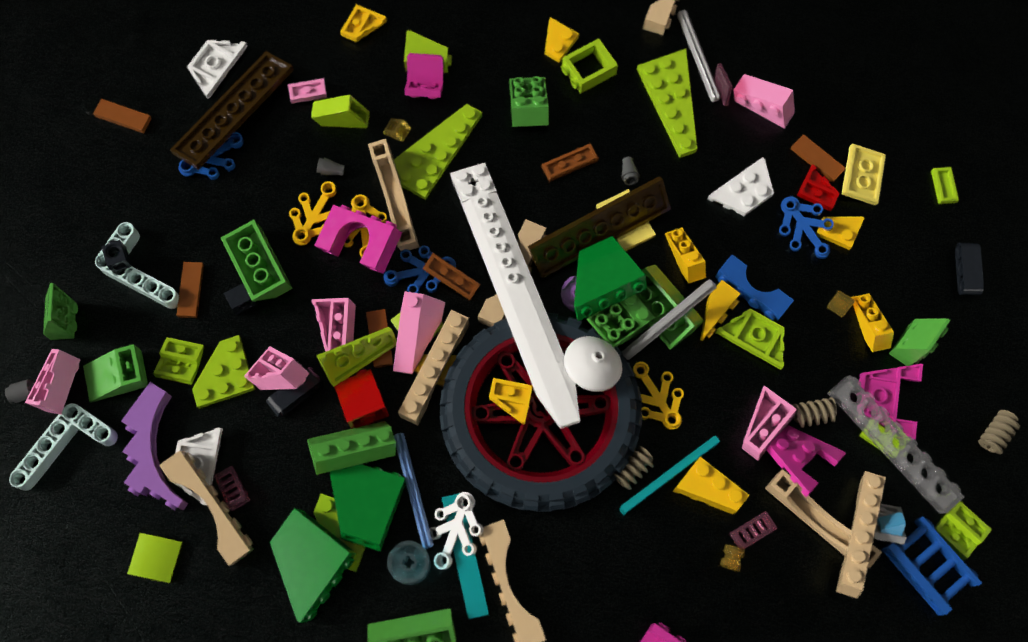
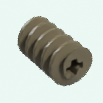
M833 397L829 398V400L823 398L821 401H808L806 404L800 402L799 405H792L797 409L793 419L796 423H799L801 428H804L805 421L809 427L812 426V420H814L816 425L820 424V419H822L824 424H827L828 417L832 423L835 422L837 407Z
M999 410L997 416L993 418L989 427L986 428L985 433L981 435L978 443L990 452L1002 454V448L1007 447L1006 442H1011L1012 440L1010 436H1015V430L1020 429V425L1017 423L1019 419L1010 411Z
M638 446V451H634L633 457H628L629 462L620 475L613 473L616 481L629 490L631 489L629 482L637 484L635 477L643 478L641 471L648 473L647 465L651 468L654 467L652 455L642 446Z

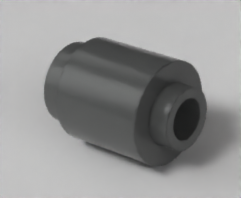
M27 379L10 384L9 387L5 388L7 400L15 403L25 401L35 382Z

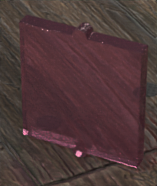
M720 63L717 65L714 80L724 106H728L733 86Z

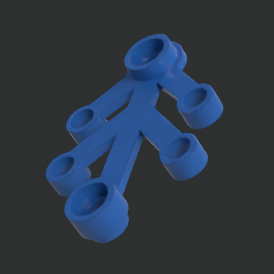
M234 132L228 141L206 163L223 166L226 170L232 171L235 168V163L231 158L222 159L216 156L231 148H240L244 143L242 135ZM183 160L179 163L178 169L183 176H192L198 173L207 175L212 180L219 177V172L215 167H201L198 170Z
M786 197L781 203V209L785 215L783 224L779 228V233L782 236H788L791 233L790 222L793 215L797 223L793 240L790 242V249L792 251H799L801 249L800 241L804 231L815 246L816 257L819 259L827 258L830 254L829 245L822 243L810 226L830 231L834 226L833 220L830 218L819 220L803 217L800 211L810 212L814 216L821 215L823 212L822 205L818 203L814 205L801 204L795 197ZM793 203L794 207L788 208L787 204ZM815 207H819V208L821 209V211H820V212H814L813 209H814ZM826 222H830L832 224L830 227L824 226ZM783 228H788L789 231L787 233H783L781 230ZM797 242L799 247L793 248L792 244ZM824 247L826 251L821 253L819 248Z
M424 245L419 248L420 257L429 259L432 255L429 247ZM404 249L400 253L401 260L409 262L417 268L400 272L388 270L384 274V281L388 286L393 287L401 279L419 276L414 284H410L407 288L408 292H410L411 288H416L417 290L414 293H419V289L430 274L422 269L426 263L412 256L410 250ZM422 250L428 251L426 254L421 253ZM409 254V257L404 258L403 255ZM442 258L456 268V262L453 258ZM389 275H394L393 279H388ZM435 277L433 280H429L426 283L427 291L430 293L436 292L441 281ZM434 284L435 287L433 289H430L429 285Z

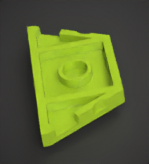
M750 308L743 312L742 315L730 320L729 323L719 327L715 332L781 370L784 367V327Z

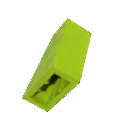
M407 31L404 56L405 70L407 71L408 54L419 53L443 56V73H448V66L452 65V55L448 54V48L412 31Z
M351 95L313 102L311 118L321 126L368 128L369 111Z

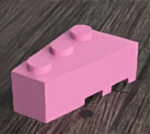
M746 74L742 76L734 88V97L737 103L784 129L795 113L792 89Z
M349 298L312 299L317 314L316 318L321 329L320 333L325 352L353 341L356 305Z
M269 346L244 377L260 390L297 389L298 386L305 382L309 372L293 358Z
M52 349L25 403L46 412L61 415L74 376L79 369L80 359L59 349Z
M763 386L744 438L742 449L756 460H759L766 452L769 443L794 418L797 409Z

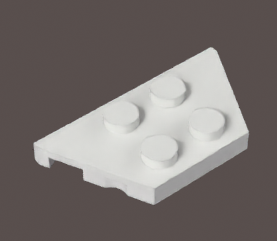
M207 40L187 66L207 98L211 97L247 48L245 42L232 44L230 41L218 42L216 40Z
M762 157L711 193L708 199L712 202L715 200L723 204V207L729 210L732 209L740 215H747L774 194L765 159Z
M215 428L212 431L200 433L177 442L176 453L178 451L189 452L195 459L193 464L196 468H200L207 477L205 481L209 486L213 483L222 428ZM174 483L200 501L201 504L207 505L194 491L181 484Z

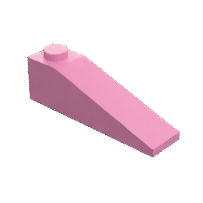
M404 292L394 359V372L414 373L424 355L425 349L442 322L445 308L444 301L425 294Z

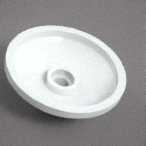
M593 336L580 337L574 340L565 352L564 365L568 375L577 385L586 390L596 392L608 390L621 377L622 362L619 354L608 342Z

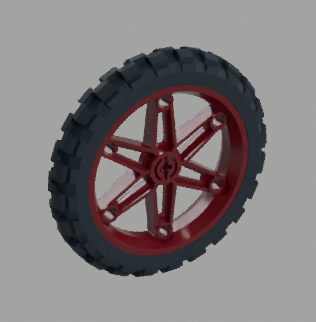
M547 313L563 354H565L568 346L580 337L593 336L604 340L593 327L591 328L582 323L583 321L581 320L578 321L570 316L569 318L559 316L557 313ZM507 319L495 322L493 326L480 331L456 356L454 363L448 370L443 390L441 391V430L446 447L457 468L475 488L479 489L486 496L498 503L500 502L520 510L536 512L564 510L577 506L587 500L589 501L600 494L616 480L613 473L620 475L628 464V457L634 453L642 426L640 389L631 365L627 363L621 350L618 347L614 348L622 362V374L618 382L612 388L601 391L602 395H577L578 403H588V408L579 409L580 417L605 413L601 436L592 450L585 456L568 427L560 429L571 446L568 449L551 432L548 427L554 424L555 421L536 396L533 387L532 391L534 393L530 397L525 424L520 423L512 416H493V411L503 410L495 403L477 406L481 387L497 365L507 381L517 382L512 375L516 371L526 384L532 385L528 373L513 356L520 352ZM508 359L512 361V364L504 366L502 361ZM602 401L605 407L597 408L595 402ZM537 408H545L544 413L542 411L537 412ZM479 411H485L487 416L480 419L476 414ZM478 424H521L507 463L489 448L483 439ZM530 424L536 427L537 430L524 453L519 451V448ZM542 434L546 436L570 465L568 468L548 473L522 470ZM572 454H579L581 461L573 462L570 456ZM513 459H519L521 465L515 468L511 466L510 462Z

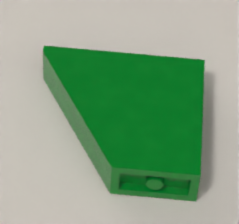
M613 236L579 251L574 300L578 321L647 289L645 274Z
M364 464L330 471L341 539L381 551L405 488V478L398 473H388L379 467H368Z
M294 508L270 544L296 619L301 623L311 621L317 615V608L329 598V591L341 581V575L344 570L353 564L356 552L305 511Z

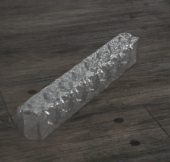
M849 375L828 392L830 397L834 398L843 411L939 514L948 513L964 498L960 493L961 489L946 478L947 475L941 468L936 467L931 462L932 458L917 447V442L903 432V427L889 417L888 411L881 406L879 407L875 402L874 396L863 390L857 378ZM851 393L856 394V403L850 399ZM865 408L870 409V411H871V417H870V418L865 415V413H864V409H865ZM879 423H883V424H884V426H885V432H884V433L879 430V428H878ZM893 438L898 439V448L893 445ZM908 453L913 455L912 463L907 460ZM923 468H925L928 472L926 478H924L921 474ZM937 484H940L942 487L940 494L936 491Z

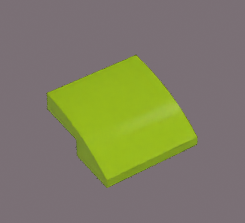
M166 337L159 352L161 358L155 368L154 376L192 385L201 362L204 345Z
M958 501L934 527L962 561L968 559L976 546L981 544L992 530L961 501Z
M140 533L127 574L170 583L182 542Z

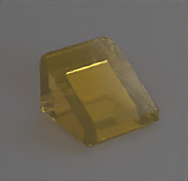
M391 118L383 133L403 142L411 128L405 120Z
M838 291L827 305V308L843 317L855 301L843 292Z

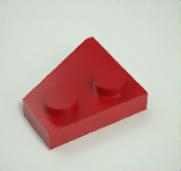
M812 164L797 196L811 203L821 204L824 209L831 211L840 193L835 187L830 185L825 176L822 177L816 171L817 167Z

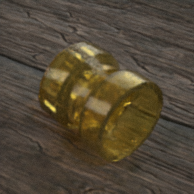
M725 545V556L721 559L720 566L733 571H740V559L744 557L745 550L732 545Z

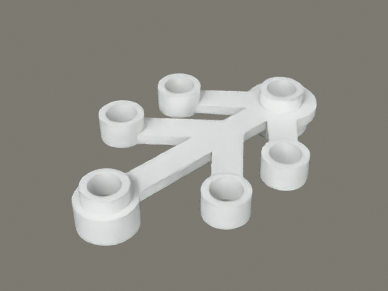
M468 492L460 493L456 497L455 503L445 508H438L435 511L437 520H446L449 514L457 511L455 519L439 527L430 528L432 540L439 539L442 534L450 531L443 552L438 553L434 558V564L438 569H447L451 566V553L458 535L463 546V553L467 556L476 553V545L470 542L463 524L465 515L470 525L469 531L471 535L480 536L484 529L481 524L477 523L473 512L475 499ZM465 499L468 500V505H467V506L464 505V500H465ZM441 510L444 512V516L442 518L440 517ZM475 526L479 528L478 533L474 531ZM434 530L437 531L436 537L433 536ZM469 545L472 548V551L470 553L467 551V547ZM444 557L447 558V563H446V564L443 563V558H444Z

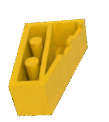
M701 457L697 459L673 490L675 493L691 497V499L699 500L731 514L737 512L749 496V494Z

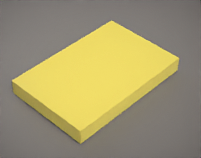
M856 144L850 145L842 195L872 205L878 204L886 154Z
M628 189L597 204L596 208L598 209L629 193L630 190ZM649 222L615 240L627 251L654 238L656 234Z

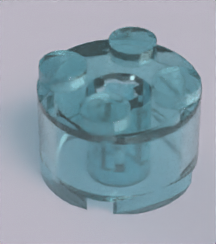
M403 541L397 544L390 552L387 566L390 574L398 582L405 585H415L426 579L431 568V560L428 552L422 545L414 541ZM408 558H411L414 562L411 568L404 565L405 562H408Z

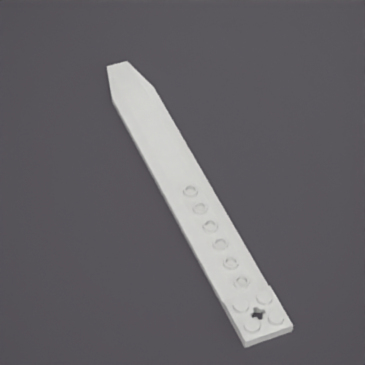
M482 163L450 173L536 396L560 429L579 423L580 416L575 382L570 378L565 369L563 351L486 164ZM471 182H477V183H476V186H473V185L470 184V183H471Z

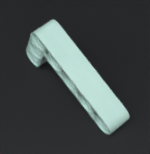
M123 222L116 228L107 243L113 240H120L126 246L129 254L138 242L140 235L131 223ZM102 250L96 257L95 264L105 275L167 308L174 309L178 307L179 294L172 287L134 267L124 269L125 273L122 275L120 273L123 270L113 273L107 266L104 267L106 261ZM141 278V281L135 284L136 280ZM157 287L154 292H151L152 288ZM173 295L172 299L167 301V298Z
M74 403L68 404L63 408L62 414L55 418L11 473L9 478L10 484L24 491L32 489L79 429L105 446H111L116 443L118 439L117 432ZM78 410L77 416L72 418L73 413ZM93 421L92 427L87 429V425ZM62 427H65L64 432L62 434H59L60 429ZM105 432H109L108 437L106 439H102L103 434ZM52 443V447L47 451V446ZM39 460L38 465L33 467L34 462ZM25 476V481L20 484L21 478Z

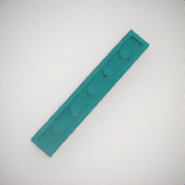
M713 436L620 507L621 513L623 515L627 514L697 461L699 457H702L720 442L717 436Z
M460 493L442 497L444 508L455 503V499ZM457 511L449 514L447 522L455 519ZM465 515L463 524L465 526L470 542L473 543L469 531L468 520ZM458 535L453 551L468 619L489 615L476 555L467 556L463 553V546ZM470 545L467 547L469 553L472 551Z

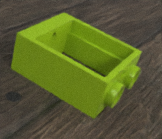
M600 39L563 57L561 66L563 73L569 76L572 86L575 89L577 88L580 94L616 75L618 64ZM593 53L603 66V69L583 79L573 64Z

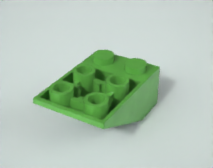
M517 77L510 79L512 127L549 125L545 77Z
M50 283L45 298L43 335L50 340L72 339L77 331L75 314L78 312V305L54 283Z
M636 295L587 318L599 335L613 348L639 335L655 319L654 315Z
M914 319L907 326L889 354L906 366H910L913 363L918 364L922 358H926L929 352L932 353L938 346L936 341L946 334L949 329L946 326L950 320Z
M134 344L114 349L83 366L90 403L142 389L148 385L142 351Z

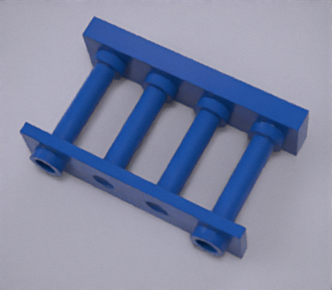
M920 517L913 521L918 528L906 537L904 544L892 542L886 544L881 550L938 616L946 615L952 610L948 605V601L967 584L973 587L980 585L982 582L978 579V574L972 568H969L937 533L933 523L924 517ZM924 534L931 541L932 545L913 561L909 560L905 556V550ZM939 550L947 561L930 576L924 577L919 572V567ZM954 567L962 577L943 594H939L933 588L934 583Z

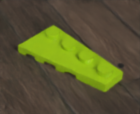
M387 327L316 356L329 382L334 387L395 347L397 340L393 330Z

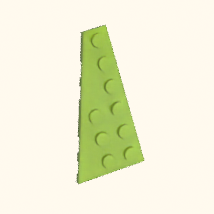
M686 49L638 65L637 71L679 158L695 153L697 151Z
M466 104L395 158L394 163L401 186L426 200L482 117V112Z

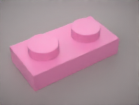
M324 79L288 84L292 104L327 98Z

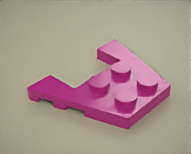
M923 364L861 373L856 413L872 419L910 440H916L917 422L897 419L900 380L921 382Z
M789 425L766 448L781 468L785 467L790 473V479L793 483L800 485L802 488L801 492L805 497L818 485L817 481L802 471L816 454L820 455L835 467L846 454L844 451Z

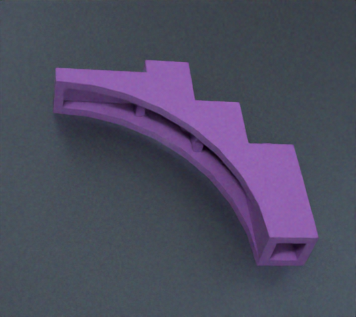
M150 382L121 421L127 425L125 429L134 434L123 450V453L128 455L126 458L128 461L136 465L124 483L129 486L128 491L136 496H139V494L145 496L150 494L158 500L162 497L167 500L165 504L173 510H176L177 507L184 510L188 503L178 496L167 483L157 457L156 438L158 426L163 411L172 396Z

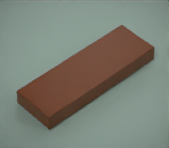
M103 99L100 100L93 113L95 117L141 133L145 132L152 119L150 115Z
M804 134L791 147L792 151L808 164L815 165L817 167L816 170L832 183L846 169Z
M590 143L543 163L542 169L549 182L597 162L599 158Z
M432 253L422 268L468 300H471L480 286V283Z
M202 262L183 263L177 317L197 318L204 270Z
M385 309L366 312L369 334L388 327ZM391 349L373 361L374 368L394 365Z

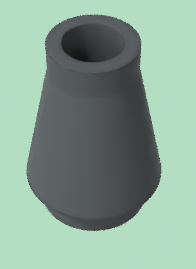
M325 157L324 159L319 158L317 173H321V175L343 176L345 165Z
M625 157L622 160V180L626 185H634L639 181L640 174L633 162V158Z

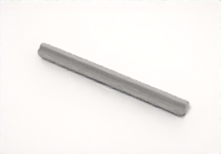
M686 10L679 11L677 17L710 100L712 102L719 101L721 95Z
M708 279L622 351V355L627 360L634 357L717 288L715 283Z

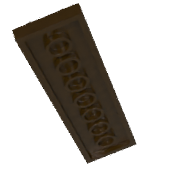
M266 51L170 149L172 154L199 170L294 71L292 65Z
M657 177L529 245L528 249L539 276L544 278L578 260L580 250L611 236L617 239L671 210L663 179Z

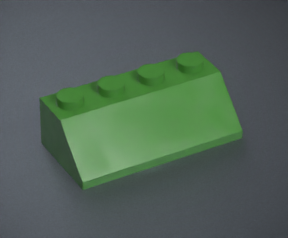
M255 220L221 237L253 302L276 298L292 289L263 229Z
M656 264L642 270L646 276L647 289L635 294L655 317L650 327L685 299ZM692 308L660 334L659 337L671 350L691 335L705 321Z
M385 421L307 439L316 475L396 455V441L391 426Z
M451 608L368 624V642H457Z

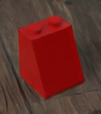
M371 369L360 370L355 376L348 377L335 386L346 421L351 429L369 425L389 416Z

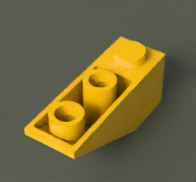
M679 228L665 233L679 269L688 284L706 278L705 260L684 229Z
M723 280L720 281L716 286L717 288L710 293L707 299L704 315L705 322H703L700 338L702 341L706 336L710 338L716 331L715 325L718 322L722 324L728 316L726 312L729 309L733 310L740 302L737 300L740 293Z
M870 293L851 297L863 337L871 351L876 352L890 349L894 331Z

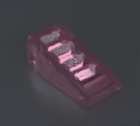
M233 466L214 475L230 510L233 511L250 501ZM231 473V477L224 481L221 480L222 477ZM232 480L235 481V483L225 488V484L231 482ZM237 486V488H238L237 490H235L234 492L228 494V491H229V490H231V489H233V488H235V487ZM240 493L241 496L234 500L231 499L233 496Z
M765 511L729 534L739 550L742 551L776 530L777 527ZM760 519L763 520L768 530L764 528V526L760 522ZM753 523L756 524L761 534L757 533V531L752 525ZM748 527V529L754 536L753 539H751L745 528ZM740 531L747 541L745 544L738 535Z

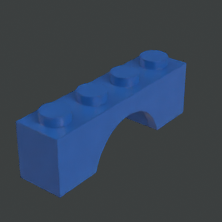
M731 255L719 269L715 278H717L719 283L721 280L725 281L740 293L739 297L748 301L752 308L760 310L764 313L765 317L777 323L794 300L780 289L772 292H761L754 289L746 277L747 265L734 255Z

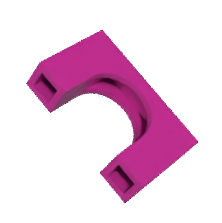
M333 205L314 246L339 257L348 236L356 229L367 228L369 242L360 263L371 270L384 274L402 234L396 228L397 225L389 221L383 223L381 219L372 215L370 218L366 217V214L359 210L352 212V209L345 205H341V207Z

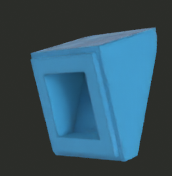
M899 512L878 517V524L882 533L902 536L906 526L903 513Z

